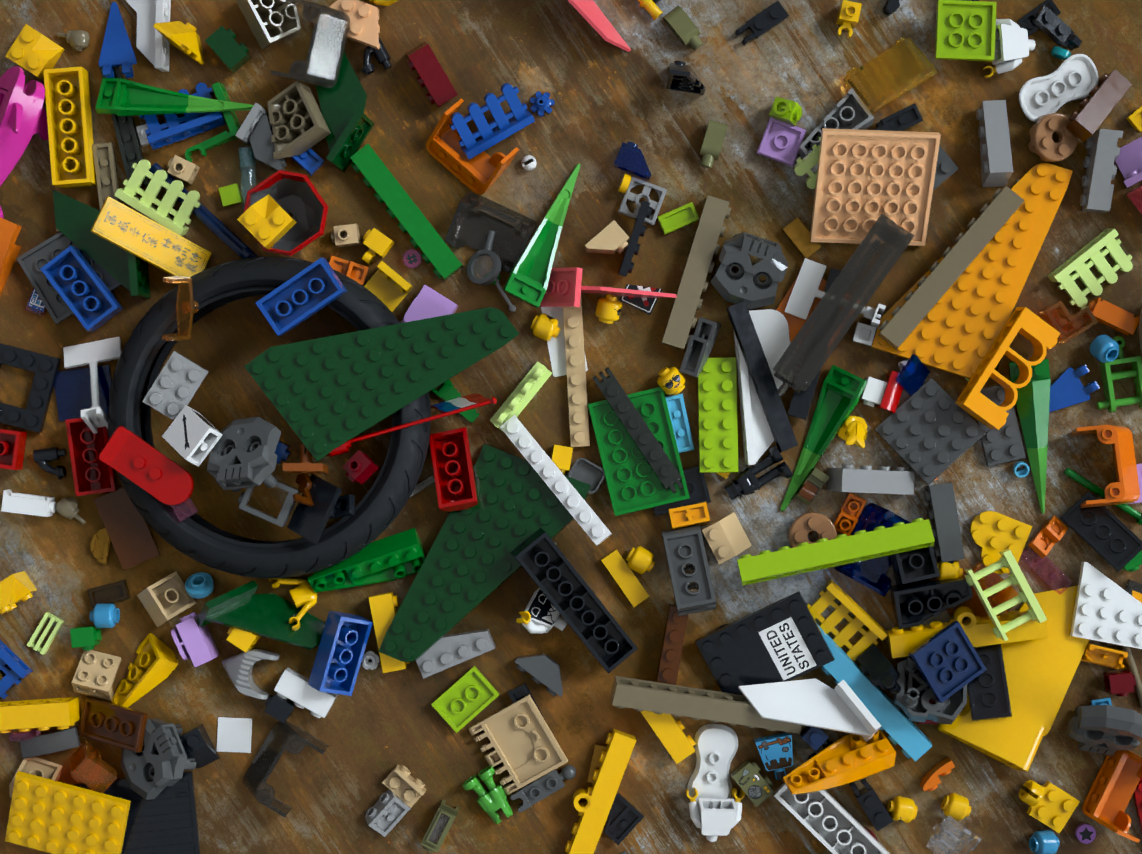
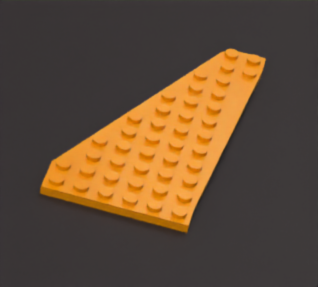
M1040 163L1032 167L1011 188L1012 191L1024 199V202L899 348L895 350L879 336L881 332L879 328L886 320L890 322L894 317L892 312L898 305L902 307L906 303L904 299L910 291L915 292L919 288L917 283L922 277L881 317L871 348L971 379L1013 312L1068 188L1073 171L1049 163ZM928 271L924 276L927 278L932 272Z

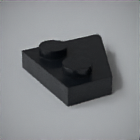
M618 791L604 829V833L617 845L624 840L644 817Z

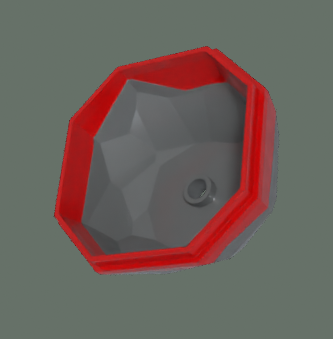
M278 170L247 192L244 212L251 205L269 194L288 214L292 213L293 219L297 222L269 250L258 241L264 251L293 256L324 234L329 207L307 175Z

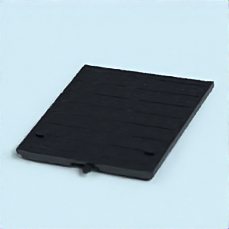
M193 771L183 772L182 779L172 786H166L155 799L149 800L144 799L130 789L126 779L73 784L77 787L131 801L121 854H200Z

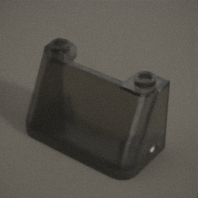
M468 192L458 205L444 242L449 243V246L455 249L467 245L479 251L485 247L488 230L495 231L492 251L501 260V270L510 273L528 245L537 223L531 218L473 192Z

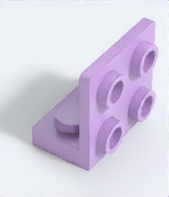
M1142 137L1121 147L1120 154L1115 160L1125 178L1124 183L1127 188L1142 180Z

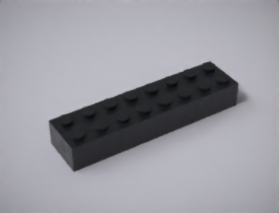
M538 529L510 552L608 674L638 649L543 529Z

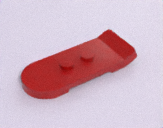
M124 426L116 428L99 453L101 461L111 466L164 504L179 505L187 501L192 495L194 481L188 470L172 461Z

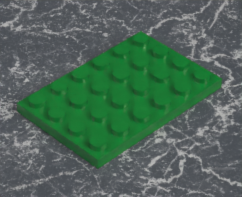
M661 387L628 394L627 396L682 477L680 483L684 488L680 490L677 484H674L673 486L677 491L675 494L670 488L666 490L608 401L603 400L588 404L615 516L690 498L665 394Z

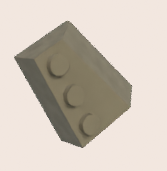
M236 0L262 50L301 30L297 6H295L294 0Z
M295 81L267 102L269 121L273 130L271 139L275 148V152H273L275 160L301 155L331 134L310 88L301 82Z

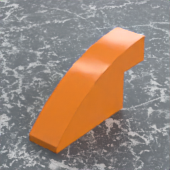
M1 217L0 295L21 249V246L15 244L22 228V226Z

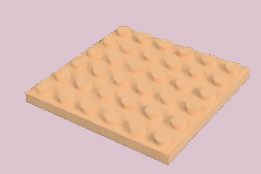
M822 128L810 241L925 246L941 134L939 132Z

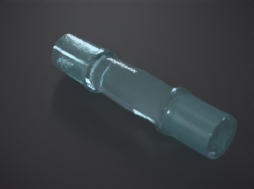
M252 147L238 148L243 198L241 206H243V212L247 192L257 186L255 157Z

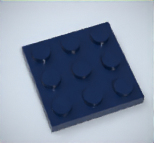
M958 621L952 622L910 653L932 693L940 703L987 670Z

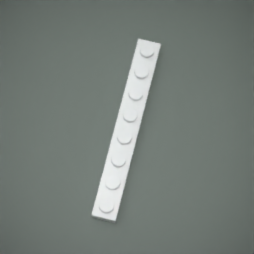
M514 415L500 426L595 545L598 546L612 533L518 418Z

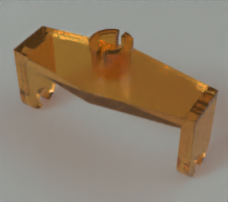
M185 276L164 277L163 282L179 283L176 301L178 333L162 335V340L190 339L193 314L198 312V309H194V307H199L198 303L193 301L192 278Z

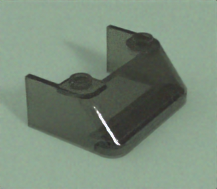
M286 0L298 7H302L303 18L308 22L314 23L306 61L297 60L293 62L289 74L271 70V74L287 80L332 88L338 80L350 24L349 16L340 10L304 0Z
M278 721L273 726L245 773L243 783L258 802L285 818L292 808L276 799L274 788L266 783L284 750L291 754H298L308 745L324 754L329 745L289 721H286L284 724Z

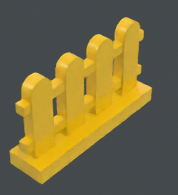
M832 579L826 583L827 590L825 592L821 590L819 592L821 596L812 605L807 604L814 620L817 618L821 622L819 626L824 632L828 634L831 631L835 635L833 641L840 648L843 645L849 648L846 654L853 661L872 644L877 645L878 638L883 641L888 636L887 631ZM836 598L841 602L839 605L834 601ZM829 605L834 607L835 609L826 618L821 615ZM850 611L855 615L854 618L848 614ZM845 618L849 623L839 632L834 627ZM864 624L869 628L868 631L862 627ZM859 631L863 636L852 645L848 640Z

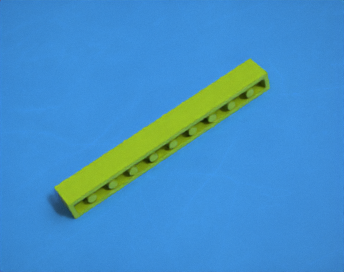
M923 518L912 520V523L904 524V522H898L889 528L879 526L870 532L860 530L851 536L841 534L832 540L822 538L813 544L803 542L794 548L784 546L775 552L765 550L759 552V555L756 556L751 554L742 555L740 559H737L742 586L931 547L934 545L935 540L929 519L923 520Z

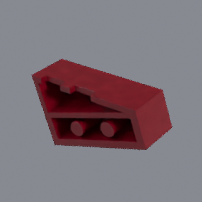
M426 42L406 53L408 57L406 62L412 71L416 70L418 73L417 80L421 87L427 88L429 93L426 95L431 104L436 103L439 107L458 95Z

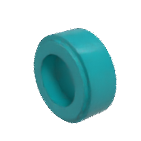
M1053 46L1051 55L1058 59L1066 60L1071 56V52L1061 47Z

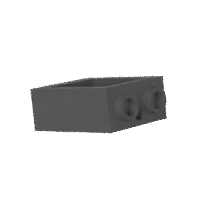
M277 480L275 486L289 492L278 518L247 505L255 486L247 487L246 492L241 493L238 500L240 503L239 508L280 527H284L296 503L293 495H299L300 491L298 488Z

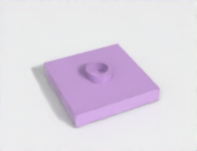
M770 117L756 154L793 167L806 130Z

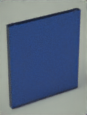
M110 365L97 366L99 400L102 410L108 415L109 393L112 383ZM90 367L57 372L54 387L59 422L67 419L81 418L80 410L92 407Z

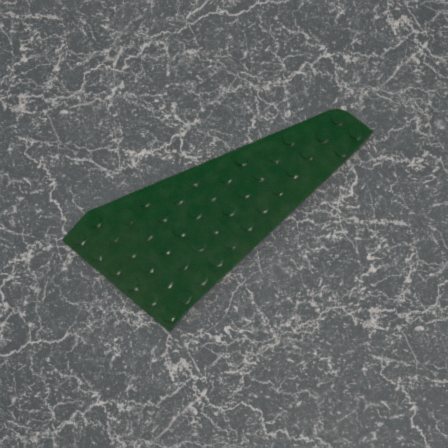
M488 307L269 347L244 367L316 461L319 462L337 447L502 348L517 337L519 332L501 310Z
M486 444L483 445L473 468L478 504L469 509L450 511L388 628L378 652L402 662H413L419 659L521 567L510 552L538 529H543L553 539L574 520L573 516L527 460ZM564 475L585 500L591 485Z

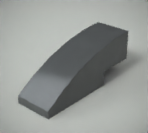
M699 318L695 333L690 337L679 370L680 372L694 377L699 376L712 351L722 324L705 318Z
M77 726L19 739L23 758L72 749L81 745Z

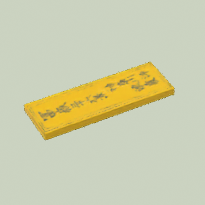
M109 196L106 198L90 231L181 281H185L191 276L202 272L211 255V252Z

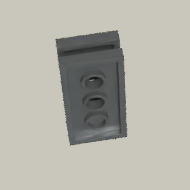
M700 525L662 531L678 616L716 609V599ZM687 571L694 572L692 574H686ZM696 589L697 592L692 593L689 590Z

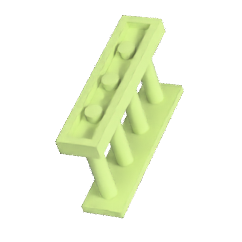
M1010 549L999 552L1001 555L999 561L973 573L972 569H966L967 575L964 576L968 585H973L994 625L992 630L995 636L1003 641L1009 640L1005 634L1006 632L1031 619L1038 623L1047 620ZM1003 567L1008 568L1011 573L1009 578L984 591L982 590L977 580ZM1011 585H1017L1020 590L1017 596L994 608L991 607L987 597ZM1021 602H1026L1029 607L1027 613L1001 626L996 615Z

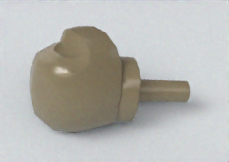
M69 30L67 34L57 33V37L66 38L67 43L76 51H83L89 45L90 36L87 31Z
M64 497L57 503L56 511L69 520L74 517L83 525L86 523L77 514L79 512L77 508L78 501L74 497Z

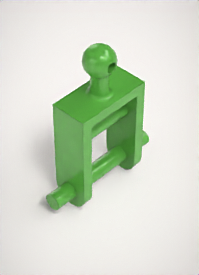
M1114 336L1112 339L1118 342L1119 354L1114 361L1100 362L1105 401L1097 402L1098 410L1107 408L1109 413L1115 412L1116 407L1138 404L1142 408L1141 356L1125 358L1123 354L1125 340L1121 336ZM1132 362L1133 370L1111 373L1110 365ZM1134 377L1136 396L1115 399L1112 380Z

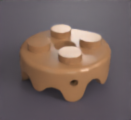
M1060 113L1039 116L1037 118L1038 121L1029 130V151L1039 155L1041 160L1045 162H1058L1068 158L1074 152L1078 142V138L1066 128L1070 122L1069 117ZM1054 132H1056L1059 136V139L1056 143L1052 140V134Z
M807 512L796 517L787 532V539L791 548L797 547L798 544L808 542L809 544L816 543V541L810 542L808 540V533L811 531L817 532V540L822 538L832 540L836 539L835 537L837 536L836 528L832 521L825 515L817 512Z

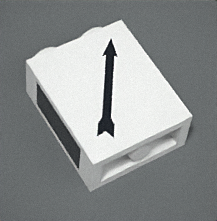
M185 405L162 437L185 460L199 467L222 437V434L199 412Z

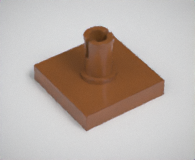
M300 444V462L283 463L282 471L288 474H328L329 466L323 463H313L312 454L304 444Z

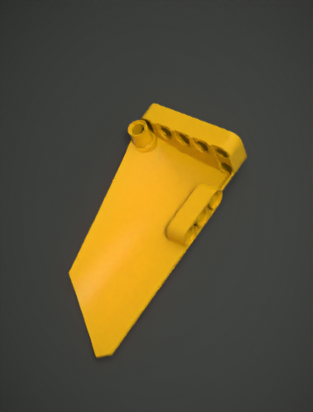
M1078 585L1034 593L1047 618V638L1001 644L1012 717L972 721L967 689V703L952 724L939 723L937 727L939 731L1015 770L1028 772L1043 736H1046L1052 727L1089 642V639L1070 636ZM1026 602L1020 607L1019 612H1025L1029 609Z

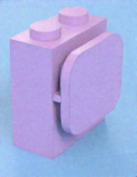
M424 285L408 308L401 323L454 314L458 305Z
M195 612L180 618L181 623L171 630V634L181 657L184 660L191 658L194 667H197L218 657L220 653L208 626L200 627L198 625L197 619L200 614L196 615Z

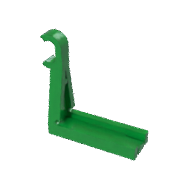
M217 82L212 85L217 100L231 102L223 84ZM222 111L230 132L224 131L188 148L185 151L187 161H193L191 158L192 152L200 150L202 155L207 156V150L238 139L235 135L241 126L235 111Z

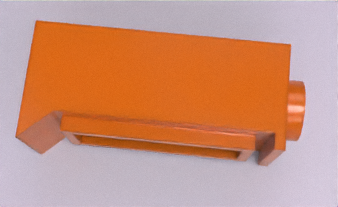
M1100 297L1091 300L1086 308L1088 310L1087 317L1126 336L1129 334L1133 335L1139 324L1140 316L1134 317V314L1105 300H1101Z

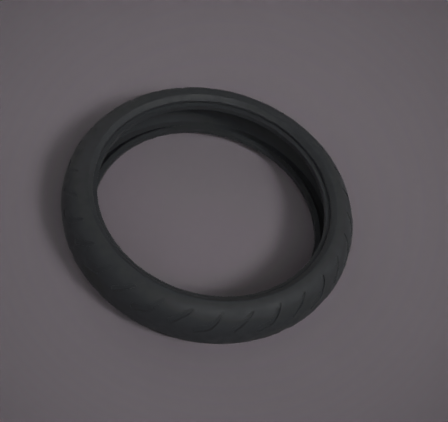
M253 257L226 262L191 276L159 299L137 324L117 362L109 393V439L118 426H124L154 447L151 429V406L142 401L157 379L171 349L181 336L193 324L215 309L239 299L269 294L314 262L287 257ZM333 270L347 292L332 301L327 307L347 319L358 331L400 324L395 315L372 292L348 276ZM429 392L393 413L392 427L431 417ZM431 421L391 432L390 445L382 469L371 489L355 507V515L343 517L337 523L323 530L318 543H313L304 537L286 541H262L234 535L204 520L185 502L179 505L164 504L118 472V475L127 495L143 519L167 543L195 561L223 572L245 577L287 578L301 576L329 568L348 559L373 542L394 521L410 498L421 475L430 440Z

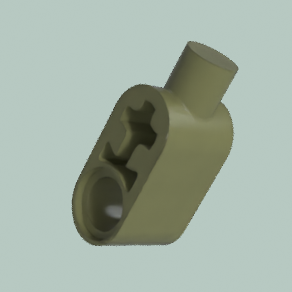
M679 5L663 17L666 25L684 46L689 44L696 51L703 45L702 41L698 38L700 35L699 29Z
M709 120L699 154L703 156L701 166L712 168L714 159L718 160L727 131V124Z

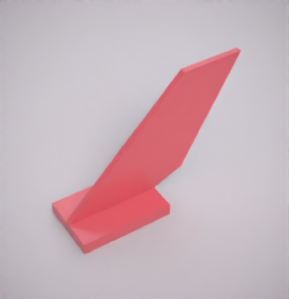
M568 0L605 41L627 52L631 51L630 47L593 0Z
M552 268L548 287L539 307H580L581 293L641 298H677V294L600 286H581L583 268Z

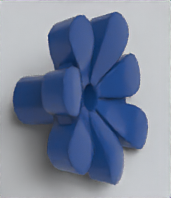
M540 91L536 92V98H530V103L534 104L530 108L531 111H538V116L540 117L544 116V112L550 114L552 112L550 106L555 104L553 99H549L550 93L545 92L542 95Z

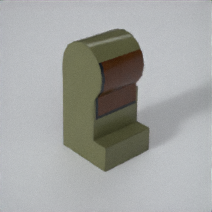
M814 467L795 497L809 505L830 477Z

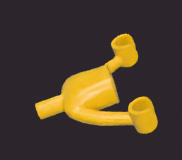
M269 578V581L278 580L272 584V588H278L280 584L299 585L289 590L296 608L303 606L296 617L289 619V624L297 622V625L292 627L293 631H297L300 628V619L317 603V593L314 592L309 581L304 579Z

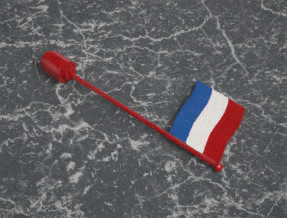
M473 393L431 405L432 409H437L442 414L353 438L334 449L327 456L333 457L349 452L353 442L492 403L495 405L497 399L495 397L489 399L481 394Z

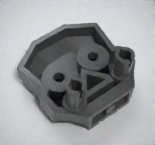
M746 232L738 233L733 238L724 241L719 254L720 263L711 278V284L725 301L734 304L745 301L749 309L774 304L778 282L783 281L788 268V261L783 255L780 244ZM751 255L758 258L752 261ZM737 266L739 270L733 271L732 267ZM761 275L766 276V280L762 281L759 279V277Z
M260 417L233 420L219 431L222 437L208 456L207 471L224 490L231 489L232 492H238L241 488L260 486L262 482L267 488H273L277 484L276 477L271 474L276 468L277 455L275 451L281 435V431L276 426Z
M910 653L906 659L897 663L896 669L900 676L896 681L900 685L901 690L898 694H893V705L899 706L909 717L910 721L925 723L926 720H930L940 724H952L967 703V685L940 703L935 698ZM929 700H933L935 704H930Z
M1111 705L1078 706L1075 708V717H1072L1068 722V736L1078 742L1079 750H1089V752L1093 753L1097 751L1098 754L1104 753V755L1113 756L1116 750H1133L1140 745L1142 740V714L1135 710Z
M147 719L142 752H134L122 748L120 765L128 786L146 800L155 799L166 786H172L182 779L183 770H194L196 767V762H190L195 761V759L187 758L179 738L183 732L180 724L169 723L160 719Z

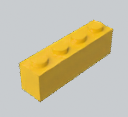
M393 592L368 597L378 650L397 613L396 607H399L397 595L394 596ZM379 652L383 673L406 669L408 667L407 664L410 663L402 662Z
M646 710L640 711L676 764L696 751L694 745H696L690 734L688 736L685 735L683 732L685 727L679 719L675 720L671 714H656Z

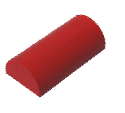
M82 418L65 420L75 495L83 496L115 491L112 467L99 459V453L108 441L106 426L97 428L98 433L94 434Z
M467 428L430 434L429 443L439 509L442 511H460L476 506L478 499Z

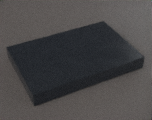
M699 466L683 469L690 498L653 507L655 516L669 513L668 509L711 502L704 473H699Z
M311 474L312 487L309 492L314 506L311 507L298 502L287 528L313 543H318L342 489L317 475Z

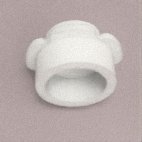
M373 651L366 652L362 658L363 668L374 670L378 667L380 662L379 656Z

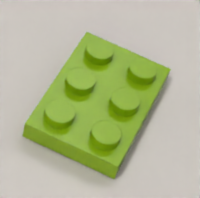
M474 665L431 705L451 728L458 733L495 700L500 693Z

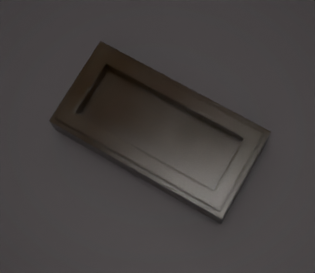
M126 579L87 590L92 608L96 604L113 603L131 598Z

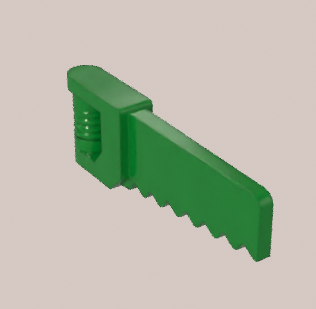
M451 380L444 382V386L439 391L435 388L432 389L436 395L445 401L461 397V393L457 392ZM476 409L460 412L471 423L480 415L476 413Z

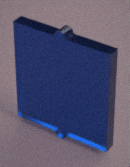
M912 354L906 365L903 366L896 381L909 396H912L918 391L920 386H923V382L930 371L916 355Z

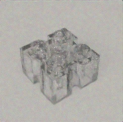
M949 815L942 821L940 826L938 824L934 825L933 831L937 834L930 837L926 847L935 854H968L970 851H974L982 838Z

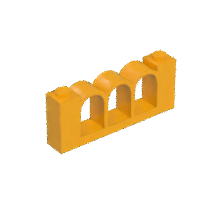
M1016 307L955 404L989 429L999 430L1002 428L1009 415L1006 411L1011 409L1018 399L1016 388H1022L1030 382L1032 377L1031 366L1040 364L1044 360L1047 349H1051L1057 344V338L1061 333L1027 307ZM1018 332L1033 344L1034 353L1029 360L1024 359L1009 347ZM1003 355L1007 356L1019 367V377L1014 383L994 370ZM989 377L1004 388L1005 399L1000 405H996L980 393Z

